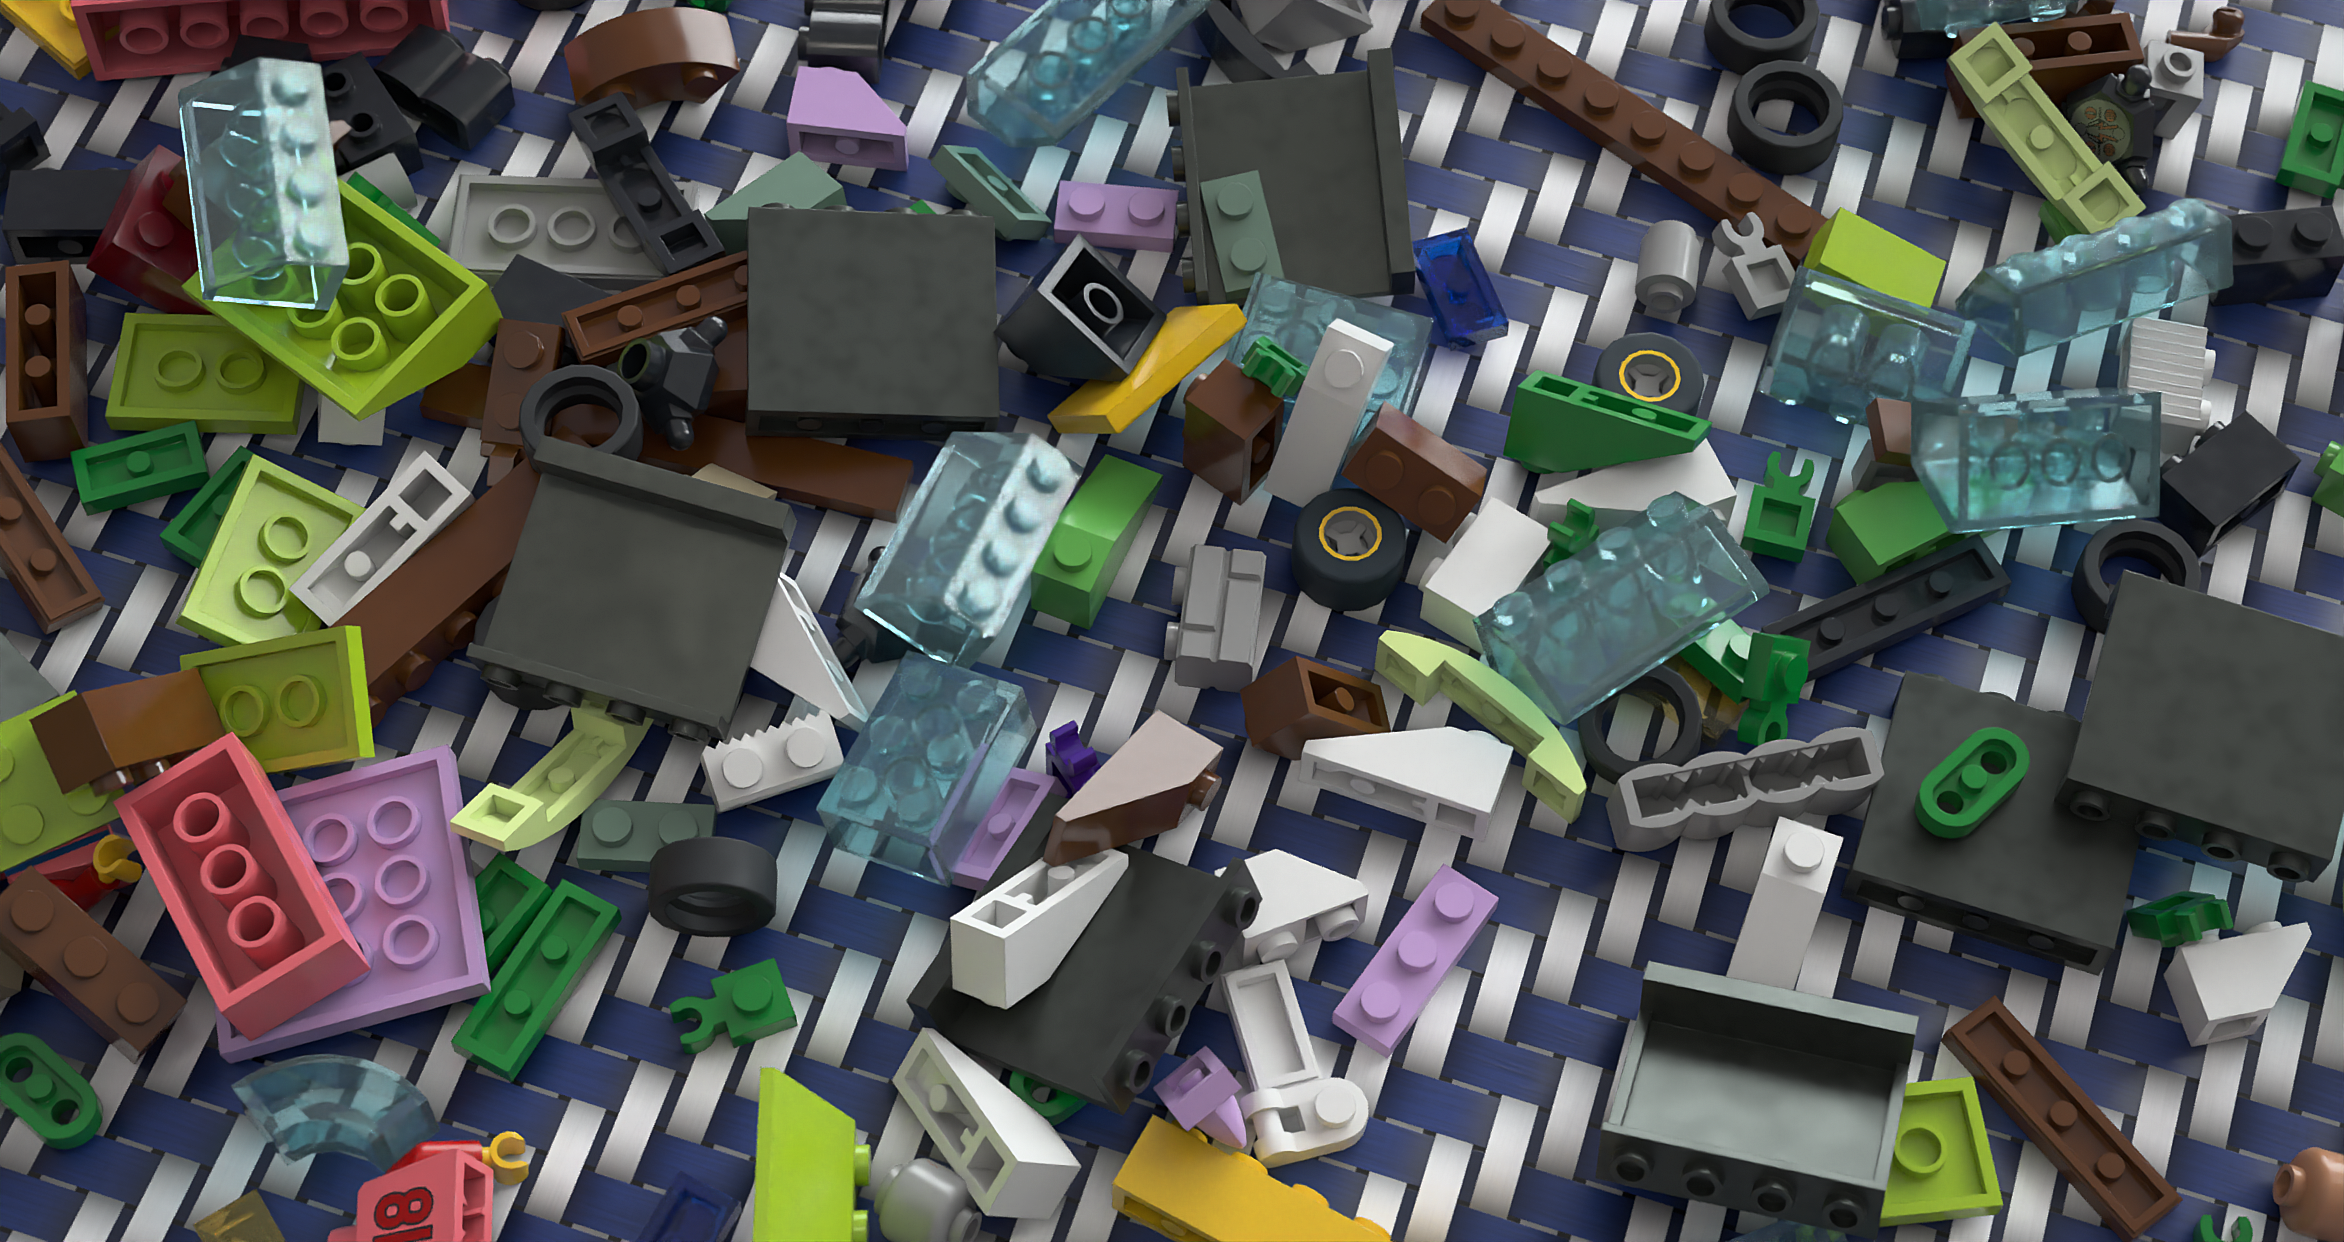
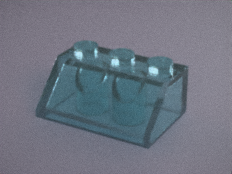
M1798 265L1765 361L1757 391L1772 395L1780 402L1786 404H1799L1829 414L1842 423L1859 424L1867 428L1869 426L1865 408L1876 397L1948 408L1978 324Z

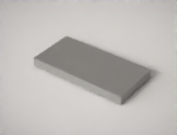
M459 174L447 255L486 282L488 286L496 284L516 254H520L601 290L628 291L666 278L650 261L634 239L606 194L599 179ZM674 182L693 211L697 210L699 203L698 183Z

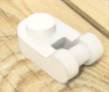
M1339 1077L1324 1078L1280 1090L1275 1088L1260 1089L1247 1094L1240 1100L1245 1121L1247 1124L1254 1125L1258 1140L1253 1144L1257 1161L1265 1168L1278 1167L1326 1155L1355 1145L1364 1134L1369 1115L1368 1101L1362 1090L1351 1081ZM1297 1115L1302 1131L1295 1133L1284 1132L1280 1119Z

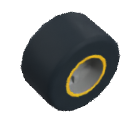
M1647 332L1631 333L1613 341L1599 355L1591 386L1696 417L1705 384L1702 367L1689 348L1672 337Z
M1336 488L1317 495L1302 508L1293 530L1291 551L1292 573L1301 591L1315 603L1336 611H1362L1380 604L1395 590L1403 572L1406 553V527L1398 512L1361 488Z

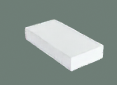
M1281 959L1220 974L1219 986L1252 1092L1265 1088L1280 1090L1322 1079L1285 960Z

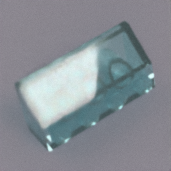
M1048 0L967 72V115L1010 148L1056 146L1211 6L1212 0Z
M257 57L181 88L178 94V104L203 300L329 310L350 265L320 64Z
M2199 199L2177 200L2171 203L2167 209L2142 217H2126L2117 221L2112 227L2088 235H2071L2064 238L2058 245L2036 252L2017 253L2008 257L2006 262L1982 269L1955 300L1956 311L2018 358L2233 286L2232 220Z
M2104 387L1911 400V465L1950 533L1961 534L2159 517L2162 392Z
M952 432L945 441L853 606L962 677L998 636L1085 468L1033 433Z
M1675 490L1669 495L1653 500L1647 506V509L1619 527L1606 530L1598 536L1594 543L1569 559L1554 563L1546 570L1545 574L1517 592L1499 598L1492 608L1472 621L1489 667L1515 685L1542 712L1566 726L1770 593L1767 581L1714 511Z

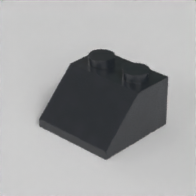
M1078 233L1035 275L993 333L1006 344L1009 351L1015 357L1025 361L1039 375L1122 382L1130 374L1168 316Z

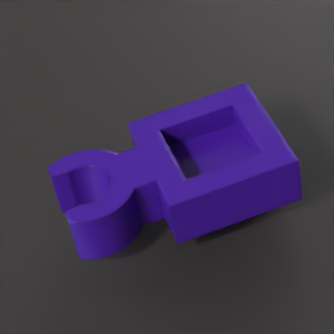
M1074 720L1049 733L1050 742L1045 744L1046 775L1058 777L1068 792L1065 797L1071 799L1101 768L1092 746L1085 749L1078 735V725Z

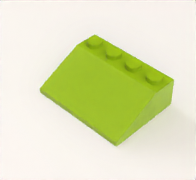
M314 160L181 286L187 295L359 422L463 367L497 333L499 319L503 318L486 282Z
M760 1067L753 1242H869L868 1210H857L858 1186H870V1144L858 1143L854 1119L777 1068Z

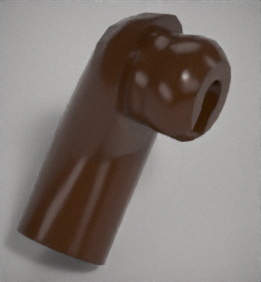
M2220 7L2213 12V24L2208 25L2201 33L2169 30L2166 34L2165 43L2203 52L2204 62L2206 63L2219 61L2242 42L2245 31L2242 29L2245 16L2237 8Z

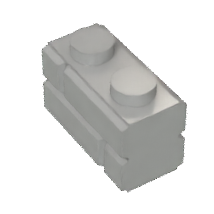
M1195 544L1190 549L1188 568H1175L1171 604L1183 607L1180 623L1168 622L1164 660L1175 661V682L1179 686L1208 689L1212 686L1220 691L1240 693L1242 688L1252 683L1267 556L1263 552L1242 549L1226 551L1224 547Z

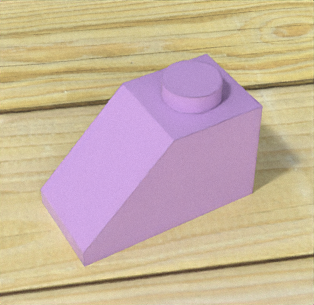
M798 67L786 122L790 156L800 150L812 161L907 172L909 157L906 126L857 72L841 71L832 67Z

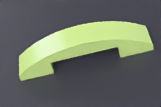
M1996 21L1947 59L1963 90L2006 151L2044 196L2096 246L2146 208L2109 161L2104 165L2101 164L2028 73L2033 66Z
M1386 630L1379 637L1374 668L1376 671L1422 707L1438 691L1442 692L1527 759L1521 783L1525 789L1570 824L1580 816L1587 789L1581 769L1559 731L1529 697L1490 667L1450 646L1424 637Z
M583 699L580 708L571 707L574 729L510 789L493 783L484 788L449 821L451 832L504 852L532 846L550 837L576 819L607 789L632 757L654 719L645 717L643 726L631 725L605 715L607 706Z

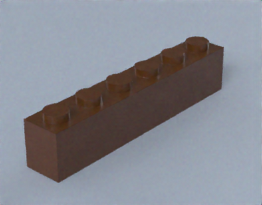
M565 425L551 436L555 439L592 448ZM528 457L329 627L348 625L360 626L372 730L382 721L387 709L407 691H415L422 687L431 677L434 668L455 649H463L473 642L477 620L486 605L501 594L541 475L532 468Z

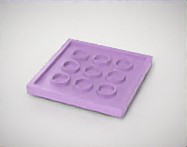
M448 744L276 791L371 970L252 1042L220 1013L214 1001L219 1051L226 1061L230 1064L491 993L469 840L467 837L451 832L449 823L464 807L456 755Z

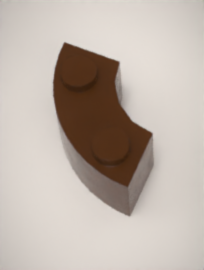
M664 7L627 13L588 29L563 47L575 102L583 106H587L619 91H622L634 111L662 101L686 100L704 104L741 71L727 16L696 8Z

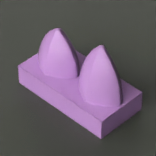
M1204 1046L1153 1087L1186 1131H1189L1196 1125L1209 1136L1228 1146L1238 1149L1246 1146V1131L1243 1118L1233 1095L1242 1087L1207 1046Z

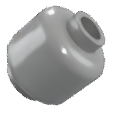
M928 1158L912 1160L906 1166L902 1164L896 1165L882 1181L875 1197L874 1213L879 1216L881 1234L890 1242H973L982 1222V1214L976 1210L977 1203L967 1190L964 1179L957 1175L956 1172Z

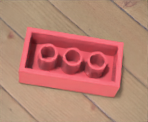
M233 731L113 801L220 1013L250 1042L371 970L262 765Z

